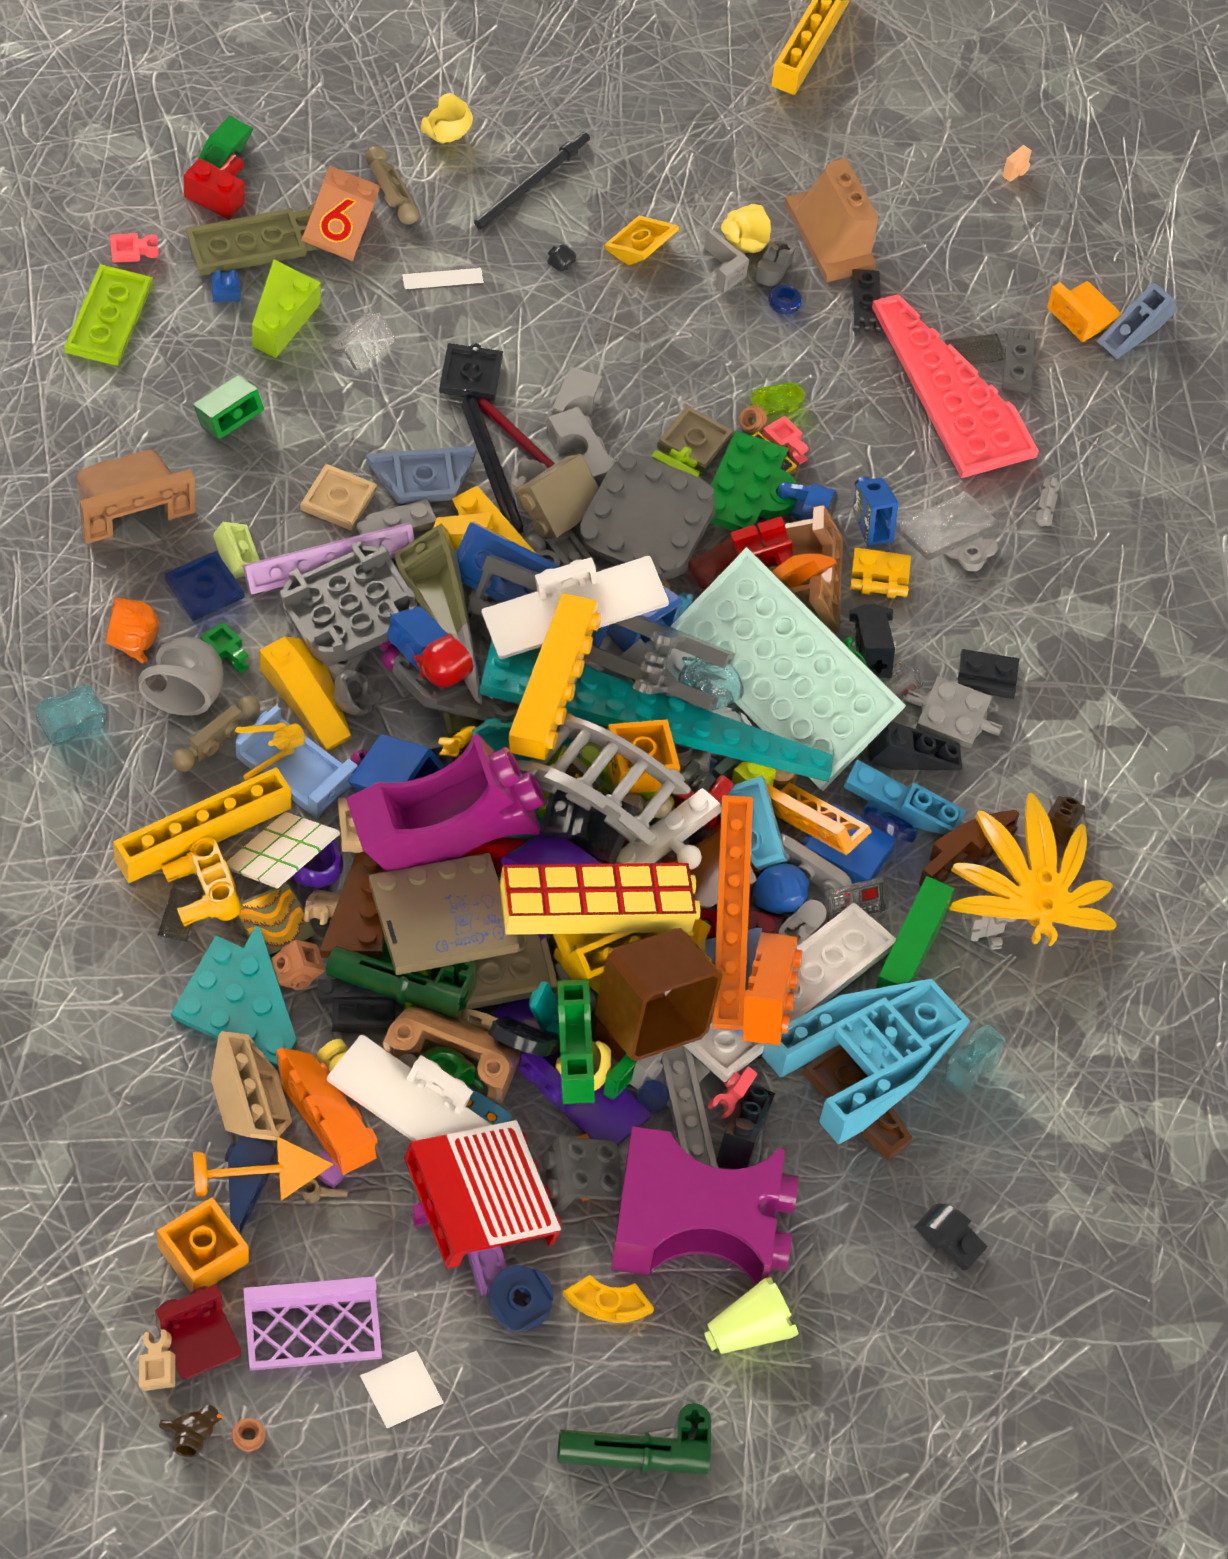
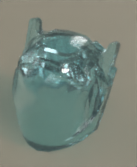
M682 657L685 665L679 674L678 681L719 698L716 708L708 711L726 707L742 698L744 687L739 674L732 665L727 664L725 668H722L698 657Z

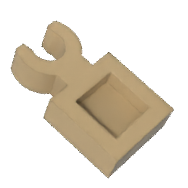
M314 889L306 900L304 921L309 922L312 918L320 919V925H325L328 918L333 916L341 894Z
M165 1329L161 1330V1339L157 1343H154V1335L150 1332L144 1333L143 1342L148 1348V1354L139 1355V1388L143 1391L175 1387V1354L171 1351H166L171 1345L172 1338Z

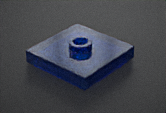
M217 551L165 573L166 582L192 621L245 598L243 589Z

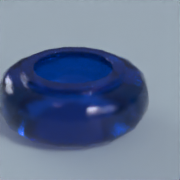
M779 285L769 293L768 302L775 312L787 315L798 311L802 304V297L796 288L789 285ZM785 297L789 298L791 301L783 302L779 298Z

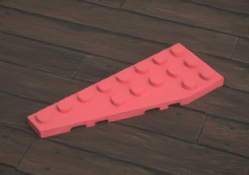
M899 294L873 301L872 309L961 478L1037 457L1039 450L1016 407L1009 401L1006 403L998 395L999 391L992 384L988 386L978 376L979 372L951 344L947 346L939 338L940 334L934 328L930 329L920 320L921 315Z

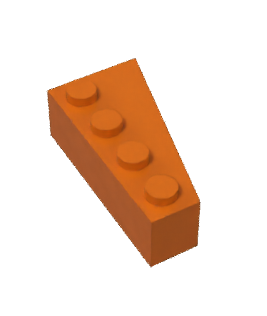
M761 932L755 960L752 965V974L748 981V990L745 992L742 1041L780 1046L782 1033L788 1034L790 1015L786 1014V1011L792 1012L794 1004V993H791L790 990H796L798 983V971H794V969H800L803 950L797 949L798 937Z

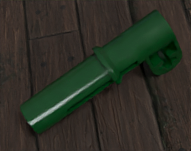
M335 946L330 953L326 965L327 976L396 998L399 1004L408 1002L457 1019L462 1015L476 987L474 961L443 966L436 979L417 972L396 975L393 964ZM455 979L459 980V986L455 985Z
M688 1404L681 1409L674 1428V1438L655 1437L645 1431L642 1435L560 1429L558 1463L640 1469L641 1474H646L649 1470L706 1475L709 1472L711 1459V1415L707 1408L700 1404ZM691 1423H694V1428L697 1430L694 1438L688 1439Z

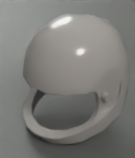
M190 636L180 637L166 642L160 647L156 654V665L148 667L140 673L138 678L139 690L143 698L153 706L168 713L182 716L199 715L206 712L217 699L224 683V667L222 659L213 646L198 638ZM161 674L166 680V686L162 692L155 693L147 686L146 678Z

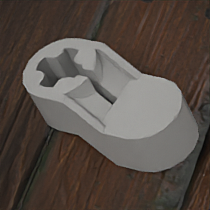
M817 900L806 901L797 912L784 922L779 930V934L798 937L797 946L825 925L828 917L825 906Z

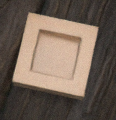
M1022 145L1006 159L1002 176L1011 182L1018 175H1024L1030 167L1029 159L1032 150Z

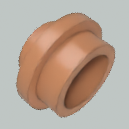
M751 405L741 412L739 422L744 431L755 434L763 430L767 422V416L761 407ZM756 415V422L753 424L752 419Z
M242 1419L233 1427V1443L242 1451L250 1452L257 1450L265 1441V1428L256 1419ZM251 1432L255 1437L252 1440H246L243 1438V1435Z

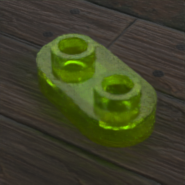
M783 383L758 388L751 394L750 406L761 407L765 411L766 416L797 411L803 406L805 392L796 383Z

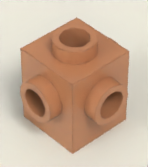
M296 939L290 944L283 946L281 951L270 959L278 984L295 990L307 988L314 979L326 971L317 944Z

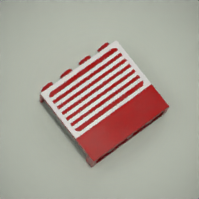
M517 1120L412 1141L410 1143L404 1160L446 1269L459 1267L464 1254L540 1237H545L548 1246L554 1245L561 1231V1220L552 1209L549 1190L542 1184L536 1159L531 1157L527 1136L524 1131L521 1132Z

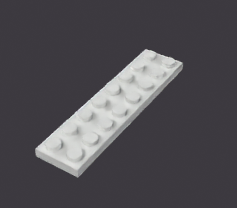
M852 903L797 946V949L803 950L800 969H794V971H798L797 989L790 990L791 993H794L792 1012L786 1011V1014L790 1015V1022L828 1002L890 953L896 938L856 903ZM711 1020L709 1032L702 1039L683 1046L725 1083L735 1072H739L762 1054L765 1044L742 1041V1036L736 1034L734 1030L712 1029Z

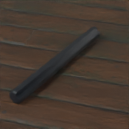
M474 397L465 398L462 401V409L499 509L515 530L521 534L524 525L477 399Z

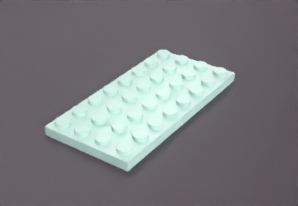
M747 547L670 626L736 653L732 665L727 664L725 668L693 655H688L760 729L833 755L832 772L829 782L810 778L822 791L906 706Z

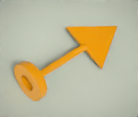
M278 1136L277 1165L207 1170L206 1155L203 1152H193L196 1198L205 1197L208 1194V1178L279 1173L282 1201L334 1164Z

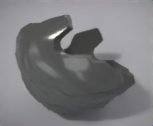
M353 669L342 671L335 680L333 696L337 707L345 713L354 716H362L372 712L376 703L382 699V694L377 691L373 694H368L366 675Z

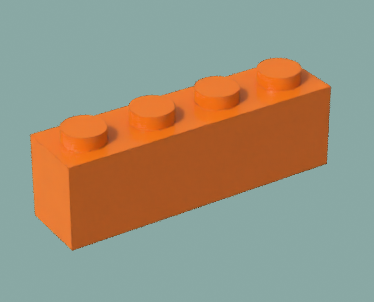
M282 1047L277 1049L276 1055L283 1092L341 1174L345 1175L377 1159L375 1145L378 1144V1140L373 1129L370 1126L367 1128L364 1126L359 1110L355 1105L350 1106L348 1104L346 1094L327 1081L330 1071L326 1064H320L311 1053Z

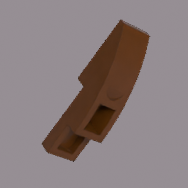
M1010 810L989 814L1014 836L1018 830L1016 824L1019 812ZM976 819L958 826L934 843L929 859L931 862L923 868L918 885L922 886L926 876L944 883L948 879L951 868L955 863H966L970 859L977 864L983 857L989 858L995 853Z

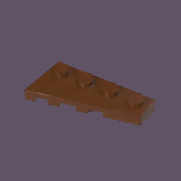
M841 1045L822 1054L805 1066L802 1075L826 1099L868 1077ZM893 1106L864 1131L860 1132L887 1160L909 1146L912 1141V1136Z

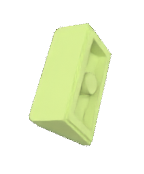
M222 522L214 532L213 537L229 579L244 577L243 565L260 561L248 526L245 524Z

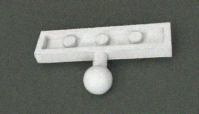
M700 789L666 817H663L649 828L656 836L649 846H634L630 842L620 850L615 864L655 863L673 850L677 854L678 863H689L690 869L696 868L702 859L700 850L696 846L685 845L682 842L721 813L722 807L720 803L706 790Z

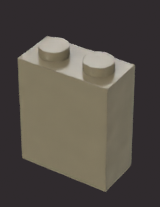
M582 454L565 457L516 489L520 496L522 507L528 511L533 521L536 533L544 539L559 537L582 521L599 487Z

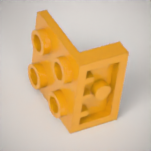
M1088 281L1072 290H1068L1061 282L1052 286L1047 304V309L1082 343L1111 326L1122 315Z

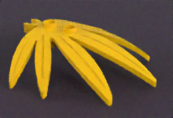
M1033 793L1027 795L1025 805V836L1030 870L1019 845L1010 832L984 811L977 812L975 818L983 833L1019 886H1016L1008 878L990 868L970 863H955L951 868L952 872L997 896L985 895L960 899L953 902L949 910L987 917L1027 919L1031 925L1036 927L1031 935L1033 944H1037L1041 939V934H1045L1048 937L1049 946H1052L1057 940V931L1052 926V922L1093 930H1114L1116 928V922L1106 913L1093 908H1079L1095 903L1105 897L1113 888L1111 882L1095 880L1083 884L1072 893L1068 892L1069 886L1081 868L1086 852L1087 833L1084 824L1081 823L1072 834L1064 851L1058 874L1057 850L1052 825L1045 809Z

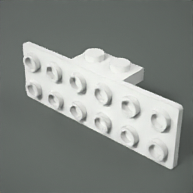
M650 556L596 572L592 557L584 560H575L568 565L556 569H547L535 575L537 592L482 609V615L498 658L505 659L542 647L562 593L597 600V613H601L599 628L669 605V601Z
M364 1035L358 1037L327 1077L329 1083L412 1141L492 1125L466 1107L473 1091L463 1081L453 1078L443 1071L436 1062L420 1055L411 1069Z

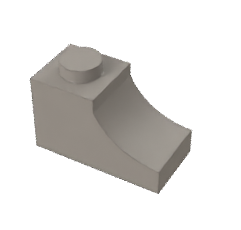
M570 367L553 405L552 415L575 407H579L582 413L592 414L595 405H600L604 397L605 389L601 388L602 376Z

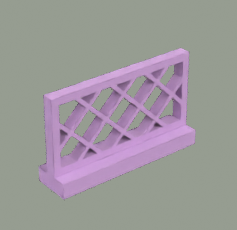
M375 1277L243 1288L250 1371L382 1359ZM370 1302L371 1314L363 1323L348 1312L355 1303ZM339 1304H348V1305H347V1306L345 1307V1309H344V1308H343L341 1305H339ZM332 1305L340 1312L339 1316L330 1326L316 1316V1313L322 1306ZM307 1307L315 1308L312 1311H310ZM292 1308H299L308 1315L297 1329L283 1318ZM283 1309L279 1314L274 1311ZM266 1311L275 1319L263 1332L253 1324L252 1312ZM344 1316L359 1327L348 1341L334 1330ZM311 1319L326 1330L315 1344L301 1333ZM370 1321H372V1331L366 1327ZM278 1322L293 1333L282 1346L268 1336ZM253 1331L260 1336L255 1342ZM364 1331L373 1339L374 1351L360 1352L351 1343ZM329 1334L343 1344V1347L337 1354L328 1355L318 1347ZM296 1337L310 1347L303 1357L294 1358L285 1350ZM263 1340L277 1350L270 1360L256 1361L255 1349ZM348 1348V1349H349L350 1351H352L353 1353H344V1352H345V1350ZM315 1351V1352L318 1353L320 1356H311V1355H312V1353ZM282 1354V1355L285 1356L287 1359H278V1358H279V1356Z

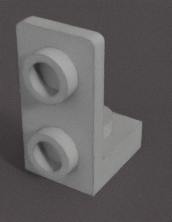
M709 229L706 232L704 247L723 263L717 271L716 288L725 293L746 278L749 259L742 251L732 246L724 236L719 235L713 229Z

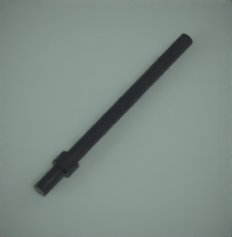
M582 132L573 141H567L563 144L557 154L474 220L475 226L478 229H482L565 160H571L578 154V150L590 141V136L586 132Z

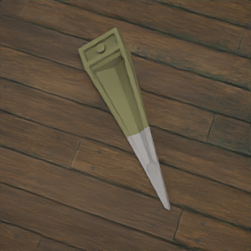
M440 523L396 552L394 557L401 576L408 587L413 590L420 606L448 634L452 633L453 637L461 642L469 652L474 668L472 674L464 678V681L474 699L482 705L457 552L452 546L448 530Z

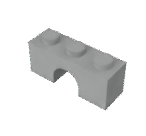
M579 407L549 416L546 435L558 455L570 451L582 454L598 487H600L615 460L606 453L601 437L595 435L589 417L584 416Z

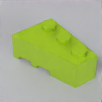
M273 259L252 323V347L277 358L320 305L321 282Z

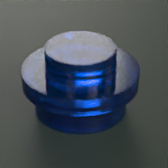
M657 1080L646 1081L642 1087H639L637 1092V1100L649 1112L661 1110L666 1106L669 1099L666 1086Z

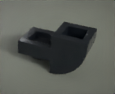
M938 1203L933 1205L914 1226L935 1250L942 1248L963 1271L969 1269L988 1247L968 1226L971 1220L956 1208L946 1204Z

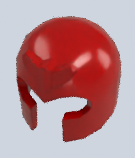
M452 633L433 641L424 649L421 655L413 657L418 661L417 666L420 668V677H426L430 683L442 688L457 684L472 674L474 668L469 652L461 642L453 637Z

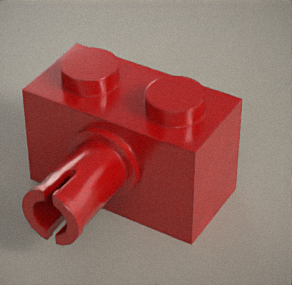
M231 155L219 169L198 158L183 175L184 197L230 220L245 204V181L235 177L244 168L243 161L237 157L233 162L236 155Z

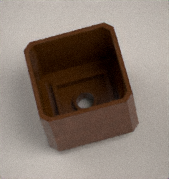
M675 928L609 949L594 1014L632 1060L638 1061L700 1040L709 1032L723 975L682 928Z

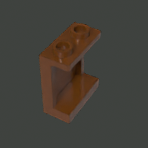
M721 823L712 828L714 832L712 836L694 845L700 850L702 855L700 864L696 868L690 869V875H695L696 878L694 900L699 901L700 910H707L717 904ZM666 855L661 858L662 863H678L677 856L671 858ZM750 865V884H752L757 879Z

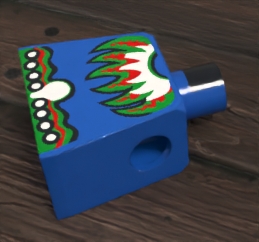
M863 476L855 481L853 510L867 547L894 542L899 502L885 479H870L867 476Z

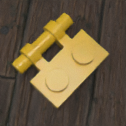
M854 548L851 577L854 578H851L850 589L859 590L861 594L870 595V592L887 594L886 597L895 598L896 596L907 597L909 586L905 585H908L911 555Z

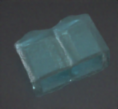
M91 686L74 687L66 695L47 698L36 707V720L52 746L65 744L79 735L92 733L107 724L106 710Z
M990 1025L979 1028L972 1035L969 1044L959 1047L952 1054L943 1081L959 1095L970 1091L977 1084L980 1075L988 1073L996 1066L1006 1038Z

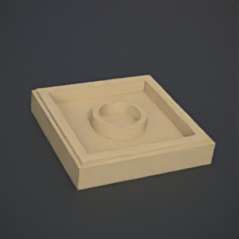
M325 464L301 502L300 510L353 531L377 491V484Z

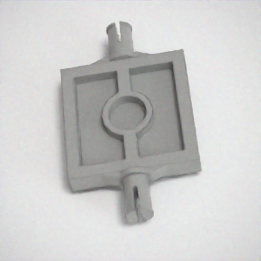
M937 676L932 690L926 696L909 690L905 702L921 707V716L916 729L959 743L968 749L972 748L976 737L982 730L999 737L1003 725L987 720V710L992 696Z

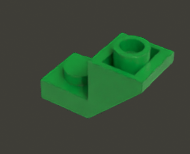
M229 116L208 137L198 158L220 169L228 158L234 154L235 150L242 153L254 128Z

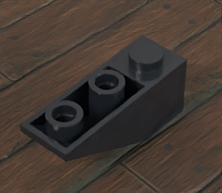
M892 721L868 744L869 762L893 770L960 771L962 769L959 743Z
M750 1085L744 1096L738 1100L724 1132L716 1160L718 1164L733 1169H742L749 1166L775 1096L774 1092L768 1091L762 1086Z

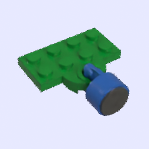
M736 430L711 483L714 489L716 515L714 522L710 521V523L737 531L752 525L756 527L760 516L771 520L787 514L803 521L813 519V507L825 505L832 517L837 504L838 494L837 490L814 482L811 487L797 485L796 480L790 473L782 470L789 448Z

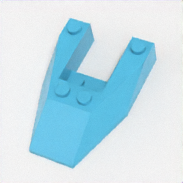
M931 978L840 995L791 1021L788 1034L782 1033L780 1046L765 1044L762 1057L778 1076L782 1078L838 1045L845 1049L868 1077L826 1099L824 1102L819 1123L837 1144H840L864 1131L918 1086L970 1025V1020Z

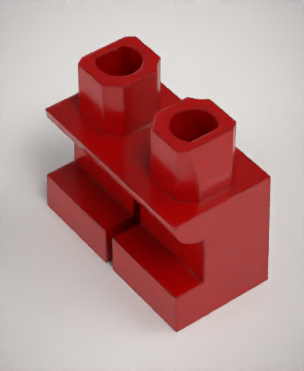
M782 516L757 524L758 532L755 525L730 533L732 551L736 558L746 547L767 568L772 566L778 567L787 559L793 557L792 541L789 540Z

